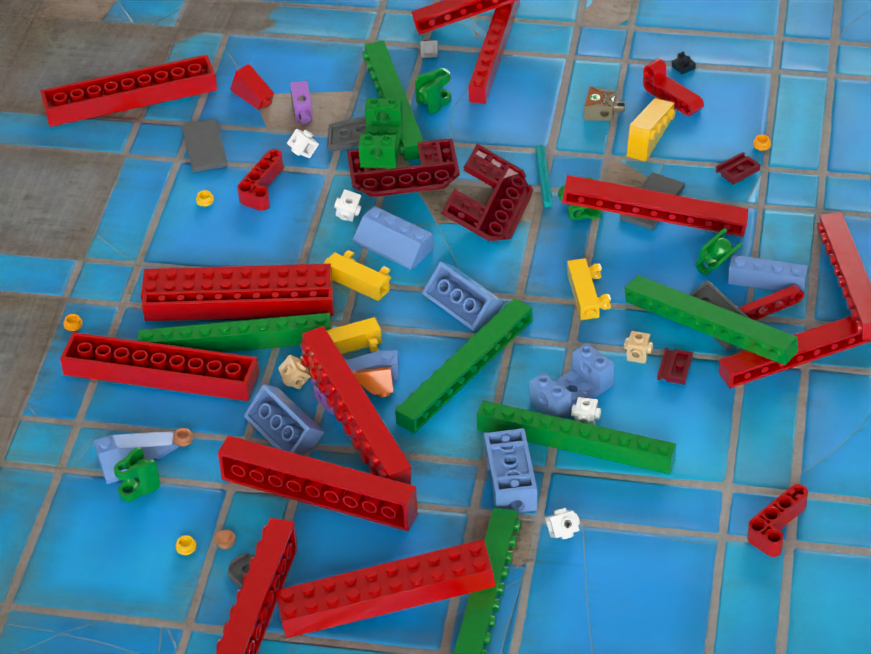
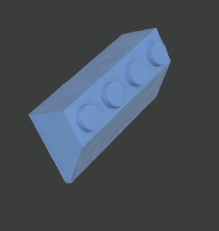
M374 206L363 215L353 238V243L412 270L433 251V233Z
M732 255L728 284L780 291L797 285L804 292L809 266Z
M441 261L422 292L424 296L472 331H476L487 324L494 315H497L504 303L456 267Z
M263 384L243 416L275 448L299 455L314 449L324 434V431L284 392L277 387Z

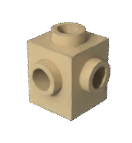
M631 331L630 337L626 338L624 343V349L627 350V361L646 364L648 355L653 350L650 334Z
M289 355L278 367L283 378L282 381L288 387L292 386L300 389L311 377L308 367L303 365L301 359Z

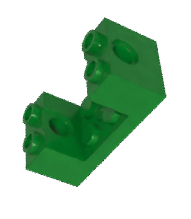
M366 98L365 134H360L359 140L360 167L396 168L403 126L402 99Z

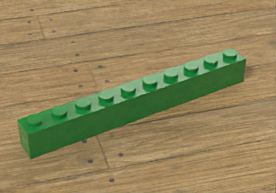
M384 40L364 44L365 51H362L363 60L366 61L367 70L370 71L371 81H374L375 91H378V98L402 99L403 126L399 154H403L405 161L419 159L417 142H424L386 44Z
M637 275L624 287L626 302L780 364L786 365L798 353L797 337L642 276Z
M515 298L506 304L497 315H494L486 325L481 327L480 331L470 337L463 347H460L438 370H435L430 378L424 381L415 392H412L402 404L397 406L395 409L396 424L415 434L533 321L532 307Z
M330 313L144 329L138 330V341L222 353L301 346L303 333L322 326L329 330L331 329Z
M485 400L482 401L477 412V431L490 433L524 428L527 442L666 474H671L676 460V443Z
M493 507L484 542L496 587L470 593L454 654H488L486 646L491 645L492 632L490 631L491 628L494 629L496 626L495 612H499L501 605L499 597L504 595L505 583L503 581L508 579L509 567L507 566L508 563H512V547L516 548V532H520L521 519H518V510Z

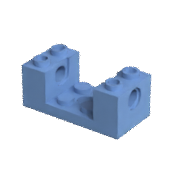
M584 344L572 352L571 371L556 381H553L549 375L543 372L529 382L530 405L543 414L566 419L571 415L572 406L576 405L578 397L595 399L614 385V362L589 344Z
M525 429L484 433L485 459L487 469L491 471L495 507L518 510V513L536 511L537 486Z

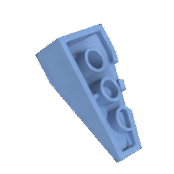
M398 350L376 351L345 360L351 371L392 366L393 381H399Z
M173 431L118 434L93 440L96 457L106 483L119 481L114 473L115 464L126 458L129 452L137 447L143 449L144 457L149 460L160 459L179 448L173 441Z

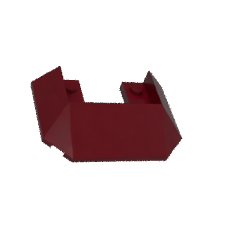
M453 138L417 142L421 165L391 169L360 167L359 149L347 150L352 188L371 197L445 189L460 175Z
M476 144L463 166V170L493 187L485 205L454 189L440 214L489 242L511 239L534 190L531 185H528L524 170L481 145Z

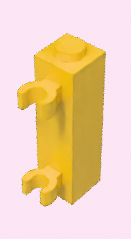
M347 250L343 256L334 252L324 261L323 264H331L333 281L372 299L380 301L390 291L389 280L391 276L387 274L391 269L384 266L380 272H377L359 264L352 259L355 253Z
M586 258L567 261V275L580 320L599 318V308L604 310L611 308L609 302L611 301L610 294H603L597 297L592 278H602L600 273L602 271L601 265L593 264L591 267H588Z
M375 317L326 330L341 354L367 347L373 353L379 351L377 345L382 343L381 329Z

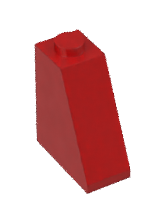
M250 64L235 72L230 88L234 94L257 110L263 107L267 108L272 104L274 92Z

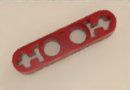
M793 285L748 303L739 309L750 319L756 321L799 303L804 297V292L797 285Z

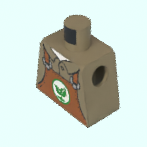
M590 86L584 105V120H612L615 111L625 112L626 103L616 101L615 91Z

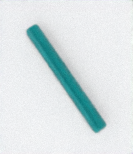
M537 145L535 152L543 206L547 208L553 206L546 151L544 145Z

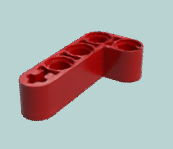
M657 58L644 66L643 86L648 93L658 99L673 102L674 108L686 116H691L704 107L703 99L699 95L666 76L667 67L662 59Z
M269 150L238 184L239 202L242 205L259 211L267 210L270 207L267 187L284 168L282 152L280 150Z
M794 484L753 517L748 524V542L770 557L779 556L782 553L784 537L780 530L806 509L807 487L802 484Z

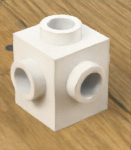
M299 129L294 131L287 142L292 147L291 151L307 158L312 156L319 145L312 138V133Z
M344 189L341 199L337 198L334 208L337 209L335 216L342 220L353 222L355 215H359L362 207L359 205L361 195Z
M578 397L576 405L572 406L571 416L575 417V421L596 425V421L600 420L601 416L598 400Z
M561 508L555 510L554 515L545 517L551 538L561 537L562 539L573 537L574 532L579 531V517L573 510Z

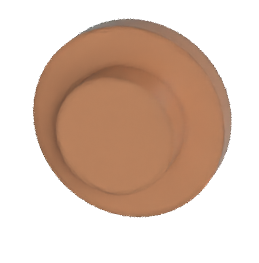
M179 428L173 435V441L178 446H187L192 443L193 435L189 429Z
M221 530L215 535V543L221 549L231 548L236 540L235 534L231 530Z

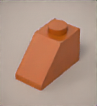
M392 366L352 371L359 384L373 395L379 394V397L390 396V393L394 392Z

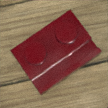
M744 152L716 166V173H721V176L732 185L760 171V164L751 157H746Z
M665 348L657 380L666 379V382L685 385L693 360V352L676 349L670 351L668 348Z

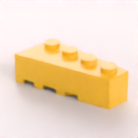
M654 98L630 124L626 157L645 162L648 160L669 123L675 117L676 110H674L673 102Z

